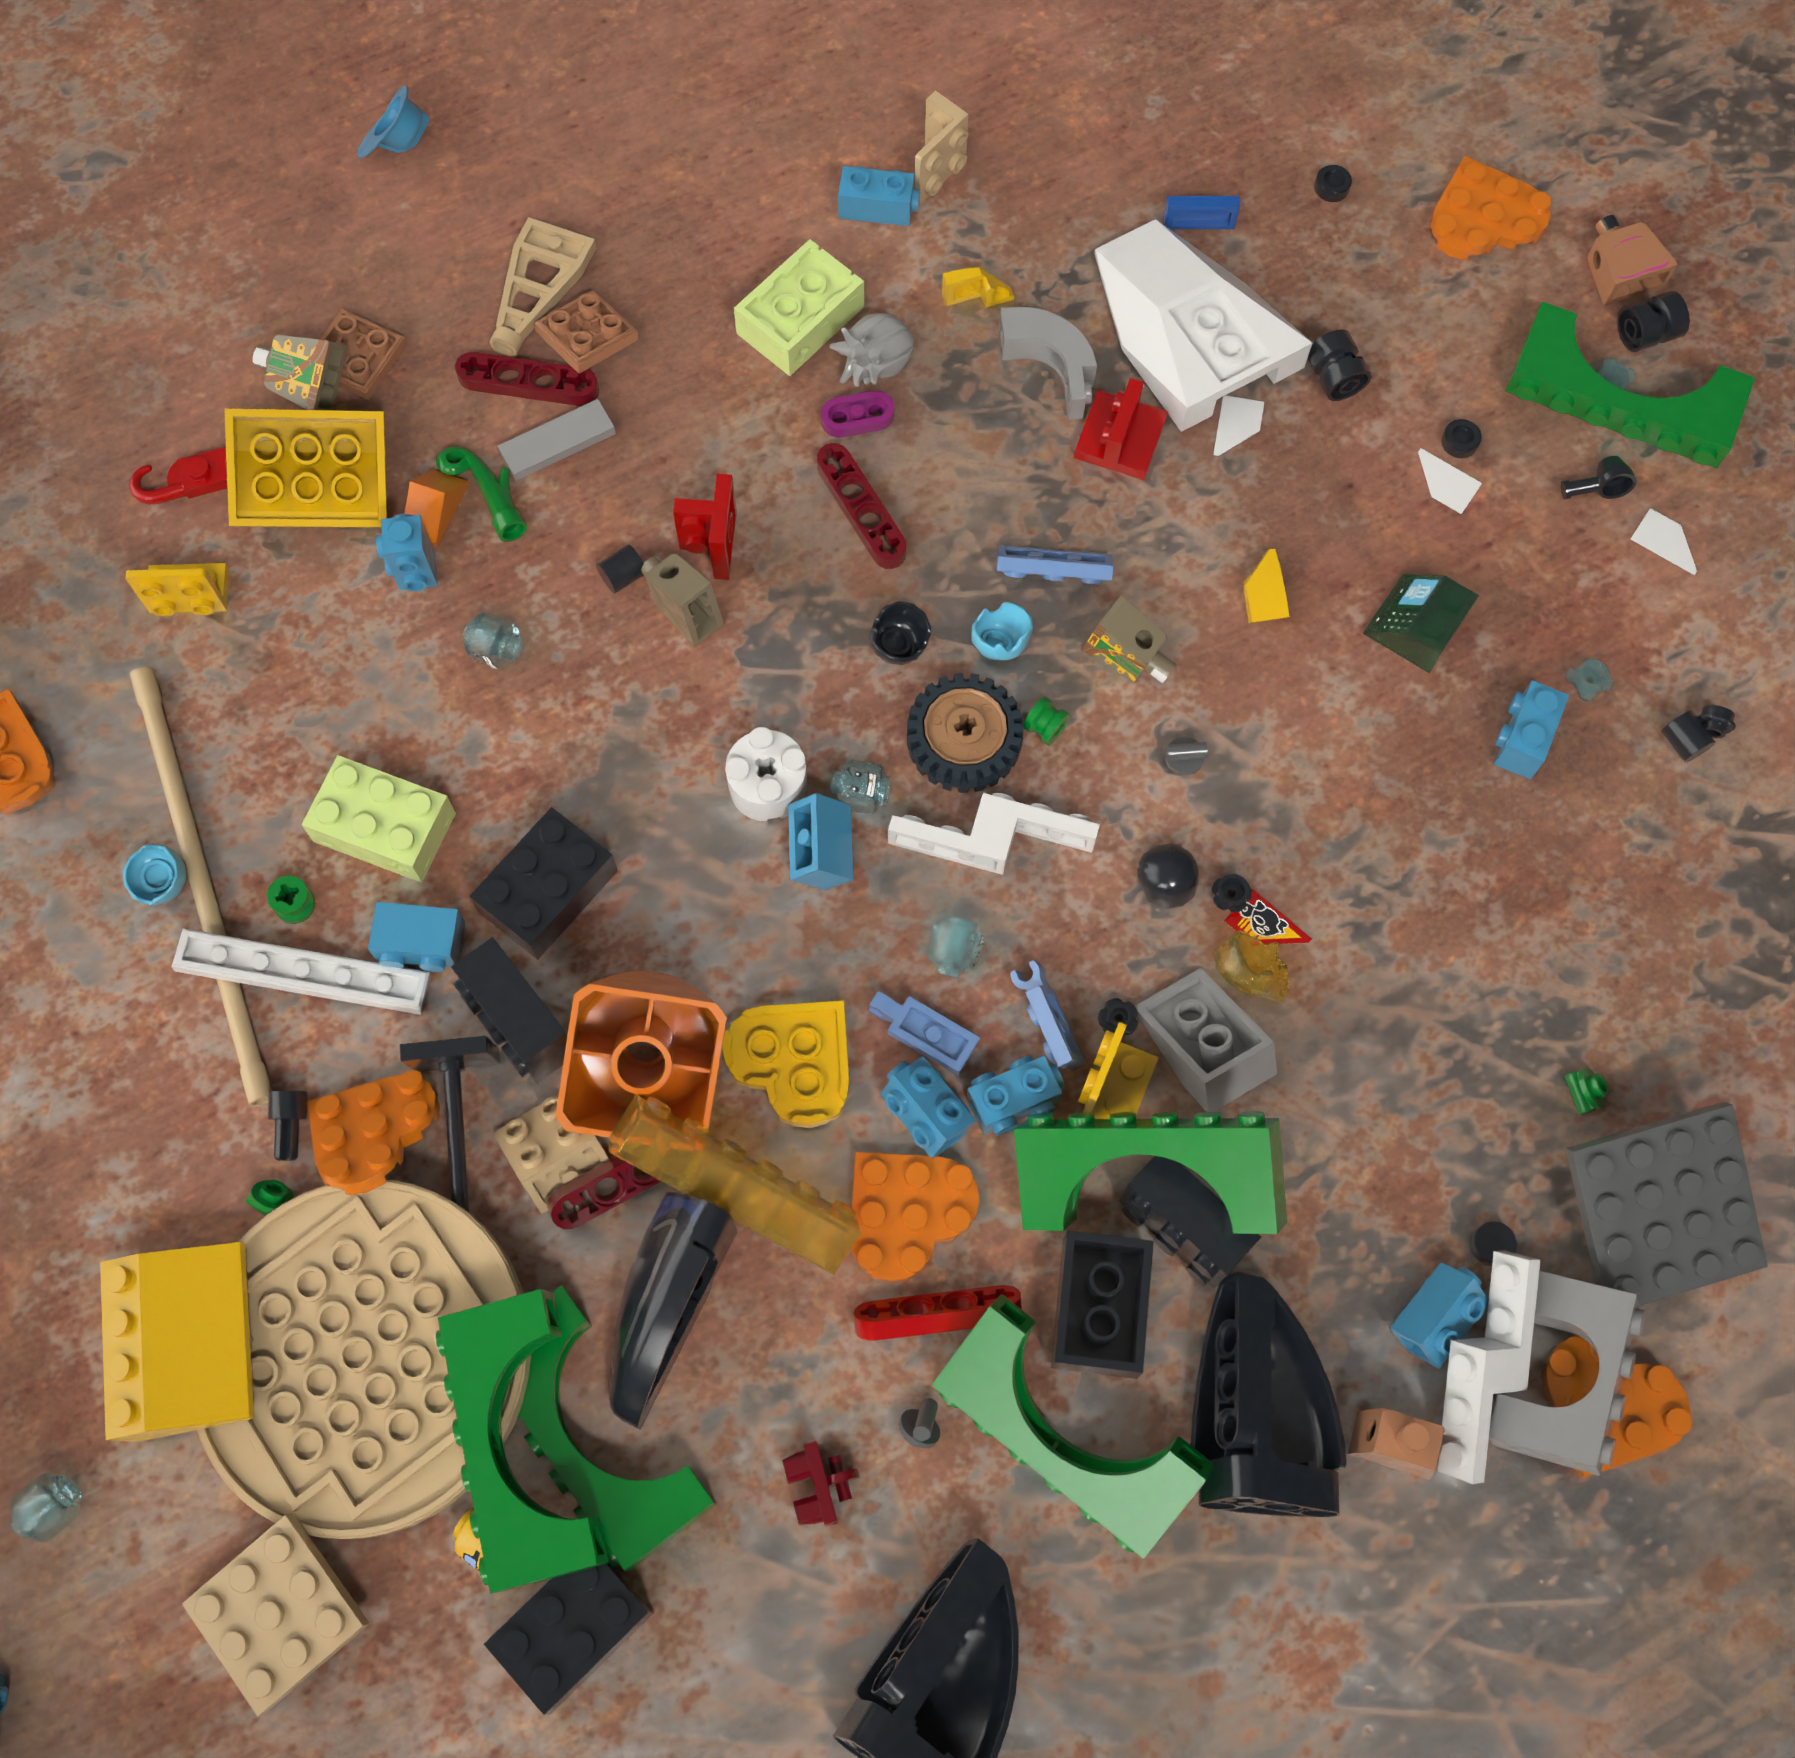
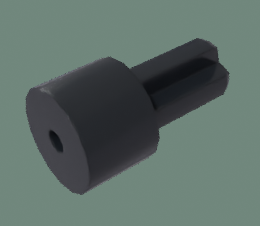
M306 1091L269 1092L268 1120H275L274 1158L278 1161H294L298 1158L299 1120H307L308 1092Z

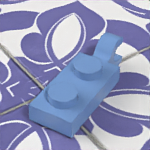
M1032 960L1029 962L1033 975L1029 981H1025L1022 973L1017 970L1011 972V980L1016 987L1027 990L1025 993L1030 1002V1005L1027 1006L1028 1014L1033 1023L1042 1029L1046 1038L1043 1046L1049 1060L1060 1068L1073 1070L1085 1064L1086 1061L1054 989L1049 988L1044 967L1039 962Z
M878 991L869 1004V1012L892 1023L887 1031L888 1035L957 1076L980 1040V1037L908 996L902 1006Z

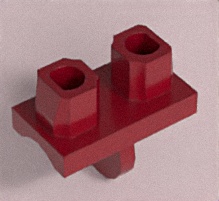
M817 1441L803 1444L804 1451L797 1452L782 1460L788 1484L810 1478L813 1479L816 1495L793 1501L799 1526L824 1522L825 1527L838 1524L829 1487H836L839 1502L851 1500L852 1495L848 1482L860 1478L857 1468L845 1471L841 1455H836L828 1458L832 1475L826 1477Z

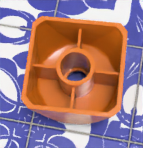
M631 971L589 983L573 996L555 1115L556 1119L568 1132L686 1149L697 1147L707 1139L727 1017L720 1007L699 989L678 977L650 971ZM635 1042H647L656 1046L661 1051V1054L653 1060L641 1061L635 1059L629 1053L627 1046Z

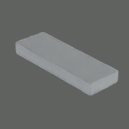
M596 399L497 447L514 480L517 481L615 435L616 432L601 403Z

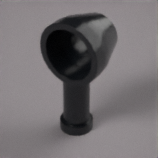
M1609 456L1598 463L1596 477L1575 481H1561V493L1564 500L1571 499V496L1598 492L1605 499H1615L1631 492L1636 486L1637 480L1632 469L1620 457Z

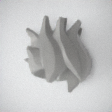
M874 313L860 319L850 331L842 328L841 331L845 341L830 344L829 347L839 352L840 355L847 356L846 367L840 382L845 383L853 376L854 385L858 387L862 379L866 385L870 382L876 384L878 378L891 377L900 373L912 355L914 336L908 327L893 314Z

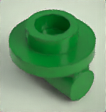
M1585 1068L1564 1076L1579 1115L1591 1113L1595 1109L1605 1106L1606 1096L1609 1095V1088L1600 1073H1594L1590 1068Z
M273 1179L259 1181L253 1185L246 1199V1204L266 1216L285 1202L293 1199L294 1194L281 1181Z

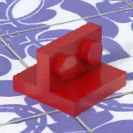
M1130 378L1125 392L1118 390L1117 395L1097 390L1077 443L1074 458L1145 480L1164 428L1168 411L1140 403L1144 382Z
M717 473L714 501L675 498L673 515L679 548L695 554L710 551L714 579L729 580L737 517L732 474Z

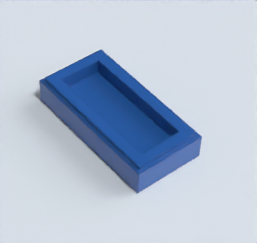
M1167 196L1163 225L1170 230L1235 229L1240 210V196Z

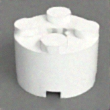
M758 727L752 730L751 733L743 736L733 745L726 759L725 771L729 793L736 808L745 816L757 821H767V819L778 817L782 819L789 816L788 805L806 796V761L800 746L786 734L769 730L765 727Z

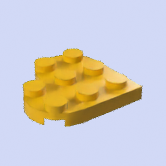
M844 1000L759 1006L742 1012V1016L734 1020L730 1028L726 1029L722 1051L727 1069L738 1084L752 1089L766 1090L770 1106L776 1112L780 1121L797 1127L813 1128L827 1124L841 1115L842 1108L847 1102L849 1091Z

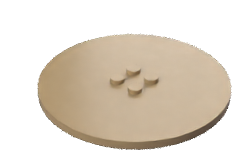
M386 1180L387 1182L372 1191L355 1195H347L343 1189L334 1188L330 1185L327 1187L325 1185L285 1202L267 1214L239 1240V1242L245 1243L254 1419L200 1429L197 1432L213 1467L225 1484L244 1503L274 1523L279 1521L284 1515L293 1513L306 1533L311 1536L355 1539L394 1533L436 1515L466 1492L461 1476V1467L465 1464L463 1448L458 1446L453 1434V1420L457 1419L454 1401L449 1400L444 1386V1377L448 1374L446 1358L441 1356L436 1344V1331L440 1330L438 1317L524 1294L516 1271L504 1249L477 1218L444 1196L413 1184ZM531 1355L517 1370L504 1400L501 1421L503 1446L515 1425L523 1404L529 1379Z

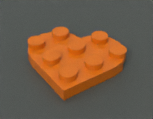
M1464 156L1435 206L1429 230L1432 229V234L1437 239L1436 246L1439 250L1450 257L1460 260H1468V257L1471 255H1481L1483 253L1486 256L1496 246L1515 249L1517 244H1527L1530 242L1535 244L1543 236L1551 216L1549 208L1552 202L1551 197L1523 181Z
M9 688L0 693V813L7 815L32 806L55 786L54 767L50 754L17 698Z
M409 1070L401 1075L385 1077L307 1101L315 1164L324 1184L327 1187L330 1185L334 1188L343 1189L347 1195H355L372 1191L387 1182L384 1176L395 1167L396 1163L401 1165L404 1148L420 1141L423 1138L421 1132L430 1125L432 1119L437 1121L439 1118L440 1103L431 1084L423 1079L419 1071Z
M855 1152L850 1241L852 1255L860 1268L867 1272L874 1280L890 1284L908 1281L911 1277L920 1273L931 1260L935 1243L949 1242L956 1239L957 1236L966 1232L971 1223L975 1221L980 1199L978 1186L971 1170L955 1160L935 1156L932 1159L930 1156Z
M1578 1335L1571 1336L1553 1346L1550 1350L1551 1353L1546 1358L1545 1369L1541 1373L1544 1394L1550 1407H1565L1580 1401L1592 1390L1597 1381L1599 1356L1594 1348ZM1647 1363L1635 1364L1631 1379L1623 1377L1620 1394L1626 1396L1625 1409L1621 1422L1613 1420L1610 1438L1616 1439L1615 1452L1611 1465L1603 1464L1601 1472L1665 1451L1680 1442L1683 1435L1691 1430L1693 1422L1687 1393L1678 1379L1674 1377L1672 1371L1666 1366H1654ZM1575 1469L1579 1479L1594 1475Z

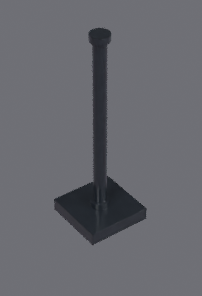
M487 1036L400 1044V1061L419 1072L439 1070V1073L444 1075L451 1201L469 1212L461 1072L465 1071L467 1067L500 1064L499 1047Z

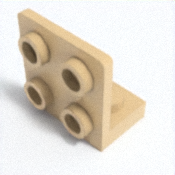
M936 90L926 99L925 146L915 156V189L920 190L919 204L929 196L936 195L944 181L953 173H959L967 161L968 113Z
M559 1092L494 1132V1137L541 1214L548 1210V1198L557 1188L609 1161L595 1135L568 1132L560 1125L555 1117Z

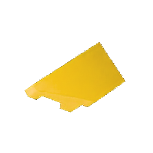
M1269 549L1253 572L1243 582L1248 623L1290 617L1276 549Z

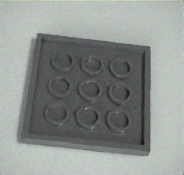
M1720 1102L1566 1148L1596 1285L1637 1294L1641 1306L1768 1267L1733 1104Z

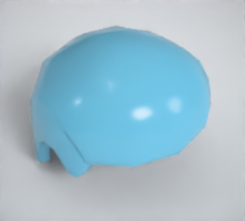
M1003 602L1000 608L995 611H988L985 608L971 627L972 643L988 659H1014L1027 648L1033 631L1032 617L1023 607L1011 602Z
M145 844L140 850L129 857L123 869L124 886L134 900L147 905L166 904L179 896L187 882V867L182 857L173 849L165 845Z

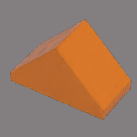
M434 469L409 482L405 514L420 515L432 545L438 547L469 484L466 480Z

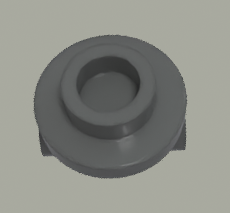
M1189 737L1176 738L1169 745H1166V764L1170 770L1179 775H1192L1200 770L1204 759L1208 756L1207 743L1197 742Z
M923 1399L919 1410H906L899 1418V1430L904 1439L912 1446L931 1448L940 1438V1428L935 1421L938 1403L934 1399Z

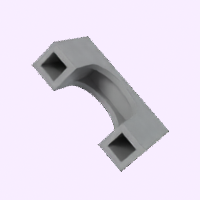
M1539 1271L1534 1323L1567 1331L1586 1340L1599 1356L1598 1378L1592 1390L1583 1399L1565 1407H1546L1498 1394L1489 1430V1440L1493 1446L1598 1476L1601 1475L1603 1464L1611 1465L1616 1446V1439L1610 1438L1613 1420L1621 1422L1626 1403V1396L1620 1394L1623 1377L1631 1379L1636 1359V1353L1630 1351L1633 1335L1641 1336L1645 1322L1646 1311L1639 1309L1640 1304L1637 1294Z

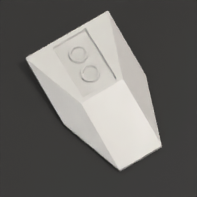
M1155 219L1095 249V258L1121 349L1164 409L1168 411L1169 416L1181 432L1211 417L1216 400L1265 374L1275 384L1305 367L1312 342L1247 284Z

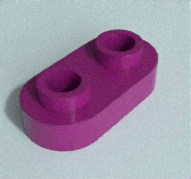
M869 391L832 398L821 409V425L823 430L830 436L837 438L884 430L894 420V402L888 394L882 391ZM877 412L881 416L872 417L870 414ZM837 419H842L845 422L835 423L834 421Z

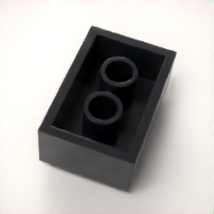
M551 807L469 897L478 913L538 960L618 872L613 854Z
M493 937L451 966L458 977V980L452 984L472 1013L484 1025L485 1030L499 1047L504 1042L506 1043L501 1049L522 1078L530 1074L538 1084L563 1065L567 1042L566 1031Z
M1154 1156L1127 1185L1119 1200L1124 1206L1121 1209L1124 1215L1138 1227L1144 1224L1156 1235L1153 1240L1158 1247L1170 1256L1177 1254L1188 1265L1186 1267L1188 1274L1202 1286H1206L1208 1283L1215 1289L1261 1238L1259 1234H1233L1232 1223L1224 1202L1181 1163L1164 1157Z
M1067 1230L1062 1243L1051 1358L1052 1369L1138 1379L1143 1374L1154 1241Z
M607 1563L550 1579L484 1643V1646L541 1713L548 1715L552 1714L654 1612L617 1570H614Z

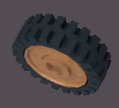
M963 673L954 674L953 680H949L947 676L939 678L938 685L935 686L932 682L926 686L924 694L920 692L915 699L914 706H911L907 722V745L913 764H917V770L922 776L927 774L928 781L935 786L938 782L942 783L945 790L951 791L952 787H958L959 793H967L968 788L974 787L975 792L984 790L986 784L992 787L998 784L1000 777L1004 779L1010 773L1011 767H1014L1018 760L1023 742L1024 724H1022V713L1020 709H1017L1015 698L1007 696V689L1002 685L996 688L994 680L986 677L984 682L979 681V674L972 673L970 674V679H964ZM966 729V730H967V734H971V735H969V736H963V732H962V731H959V730Z

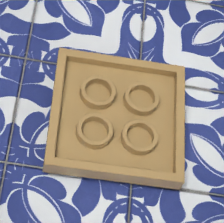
M293 1513L284 1515L182 1603L257 1717L267 1713L370 1624Z

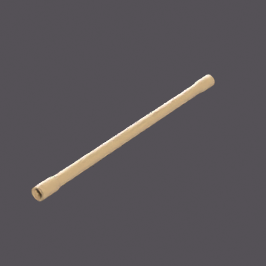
M139 667L131 671L130 677L137 703L142 709L181 854L187 867V875L203 932L226 936L161 705L162 697L155 672L151 667ZM216 979L239 1059L240 1075L250 1107L268 1104V1095L272 1088L266 1067L261 1061L240 983Z

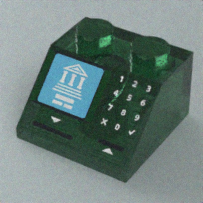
M1402 574L1363 634L1430 673L1468 616L1479 595L1447 576Z

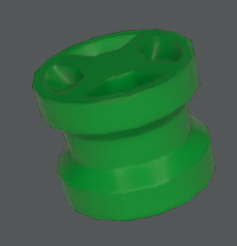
M1044 696L1029 712L1023 723V729L1029 733L1036 732L1041 736V741L1050 746L1065 729L1071 714L1064 709L1057 710L1053 707L1052 701Z
M289 875L279 877L268 888L267 902L284 922L290 924L301 923L307 920L314 912L315 898L305 883L298 877Z

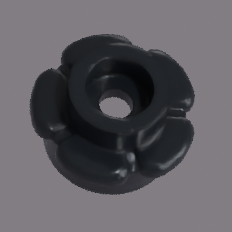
M1704 706L1701 715L1697 716L1712 738H1723L1725 734L1730 733L1736 728V724L1733 722L1735 713L1722 706Z
M1229 874L1219 878L1212 886V893L1215 895L1213 901L1219 909L1224 911L1227 909L1233 913L1242 911L1246 908V902L1252 896L1248 882L1237 874ZM1228 891H1233L1235 896L1230 897Z
M1113 998L1105 1003V1008L1099 1011L1098 1021L1105 1032L1108 1030L1112 1033H1115L1118 1023L1122 1022L1127 1025L1123 1036L1131 1035L1138 1026V1020L1136 1019L1138 1011L1131 1002H1122L1120 998ZM1117 1014L1123 1017L1121 1021L1115 1019Z

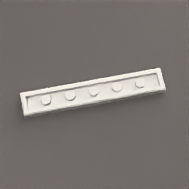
M184 928L182 929L172 963V968L175 972L419 1015L422 1014L431 977L430 972L382 966L379 963Z

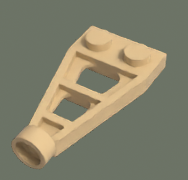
M528 217L513 245L496 322V330L489 341L491 347L497 353L507 357H515L525 338L535 328L534 322L546 316L583 275L596 250L594 238ZM532 260L560 269L559 273L546 285L526 279L528 264ZM518 292L540 298L530 313L513 308Z

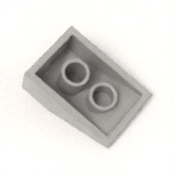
M1202 968L1135 1005L1139 1020L1184 1088L1206 1112L1218 1110L1277 1074L1275 1042Z

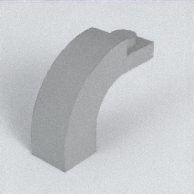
M1032 307L1001 308L999 336L1002 360L1034 359L1050 365L1060 375L1064 384L1068 420L1083 419L1085 404H1091V386H1094L1097 369L1096 358L1088 340L1072 323L1052 312Z

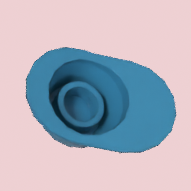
M403 85L396 92L385 113L364 137L357 151L358 158L367 156L377 146L396 153L406 152L415 147L420 141L429 123V117L407 97L409 91L407 85Z

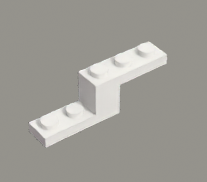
M983 793L970 836L965 835L962 830L953 826L944 825L939 828L925 824L924 820L916 816L904 815L898 817L892 815L888 828V844L1003 875L1015 832L1092 853L1100 824L1092 822L1089 817L1081 814H1070L1068 816L1053 812L1052 808L1044 804L1033 803L1027 805L1019 803L1011 796L1003 793H993L992 795Z
M1494 1251L1485 1337L1451 1340L1442 1426L1445 1428L1439 1453L1438 1472L1471 1484L1484 1483L1493 1394L1527 1391L1540 1259L1508 1251Z

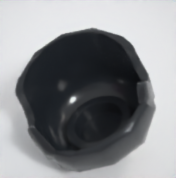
M902 601L892 603L882 608L873 622L869 639L871 647L875 654L887 663L897 665L908 664L917 660L926 649L932 632L931 625L926 613L915 604Z
M1173 843L1157 845L1145 852L1139 861V867L1137 868L1138 883L1142 886L1146 898L1151 904L1170 909L1184 906L1195 896L1199 883V870L1196 860L1188 850Z

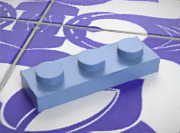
M1006 545L998 546L997 571H1002L1009 577L1022 578L1026 577L1027 574H1039L1044 579L1051 581H1061L1065 577L1080 578V581L1088 584H1100L1103 580L1112 581L1114 566L1112 554Z

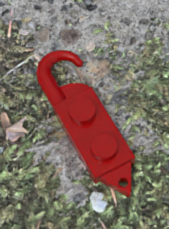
M226 446L177 459V462L168 471V486L153 490H144L140 484L143 476L152 471V466L145 465L140 467L133 473L129 481V489L132 496L139 502L150 505L186 496L190 499L227 489Z

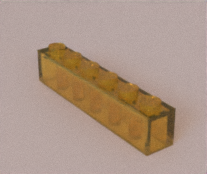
M635 1095L608 1138L609 1153L686 1195L694 1196L717 1205L730 1213L733 1220L835 1275L862 1233L856 1218V1212L850 1206L839 1200H834L832 1204L819 1196L820 1192L811 1184L803 1180H798L797 1183H794L782 1176L783 1171L775 1164L764 1159L758 1163L747 1157L745 1149L729 1139H724L723 1142H720L708 1135L709 1130L698 1121L687 1118L684 1122L670 1114L671 1109L660 1100L649 1097L646 1101Z

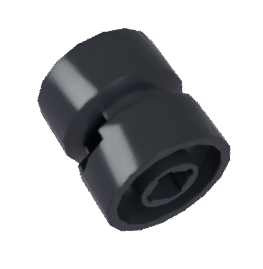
M1668 291L1653 296L1648 301L1641 300L1626 305L1620 309L1617 317L1620 339L1624 346L1634 353L1656 346L1658 343H1666L1685 336L1690 324L1687 304L1683 297L1675 291Z
M1345 329L1335 330L1319 337L1312 343L1307 358L1315 374L1320 376L1319 382L1331 401H1341L1352 397L1364 389L1372 378L1363 357H1357L1358 348L1349 331Z

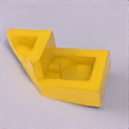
M980 267L943 273L942 297L946 306L981 297L985 308L1012 301L1015 298L1012 289Z

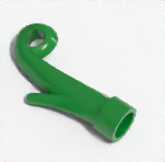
M452 446L443 449L436 458V465L442 473L456 476L468 469L471 471L493 518L492 526L501 541L511 542L525 534L527 524L513 504L509 485L510 471L507 467L504 466L501 469L498 481L484 461L466 448Z

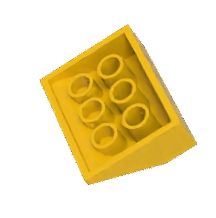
M224 408L229 526L381 528V519H387L384 411Z
M234 1242L140 1253L100 1262L106 1440L141 1442L254 1419L245 1243Z

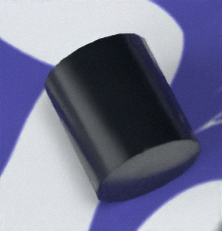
M629 544L596 564L601 578L614 594L644 576L642 573L644 563L636 550Z
M1692 710L1675 718L1661 731L1685 763L1702 755L1716 743Z

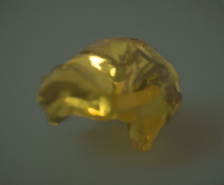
M1237 931L1227 941L1214 948L1212 955L1215 959L1216 969L1230 985L1246 995L1260 996L1261 998L1271 999L1274 1002H1282L1289 991L1288 966L1279 958V944L1277 942L1263 944L1257 937H1253L1246 932Z

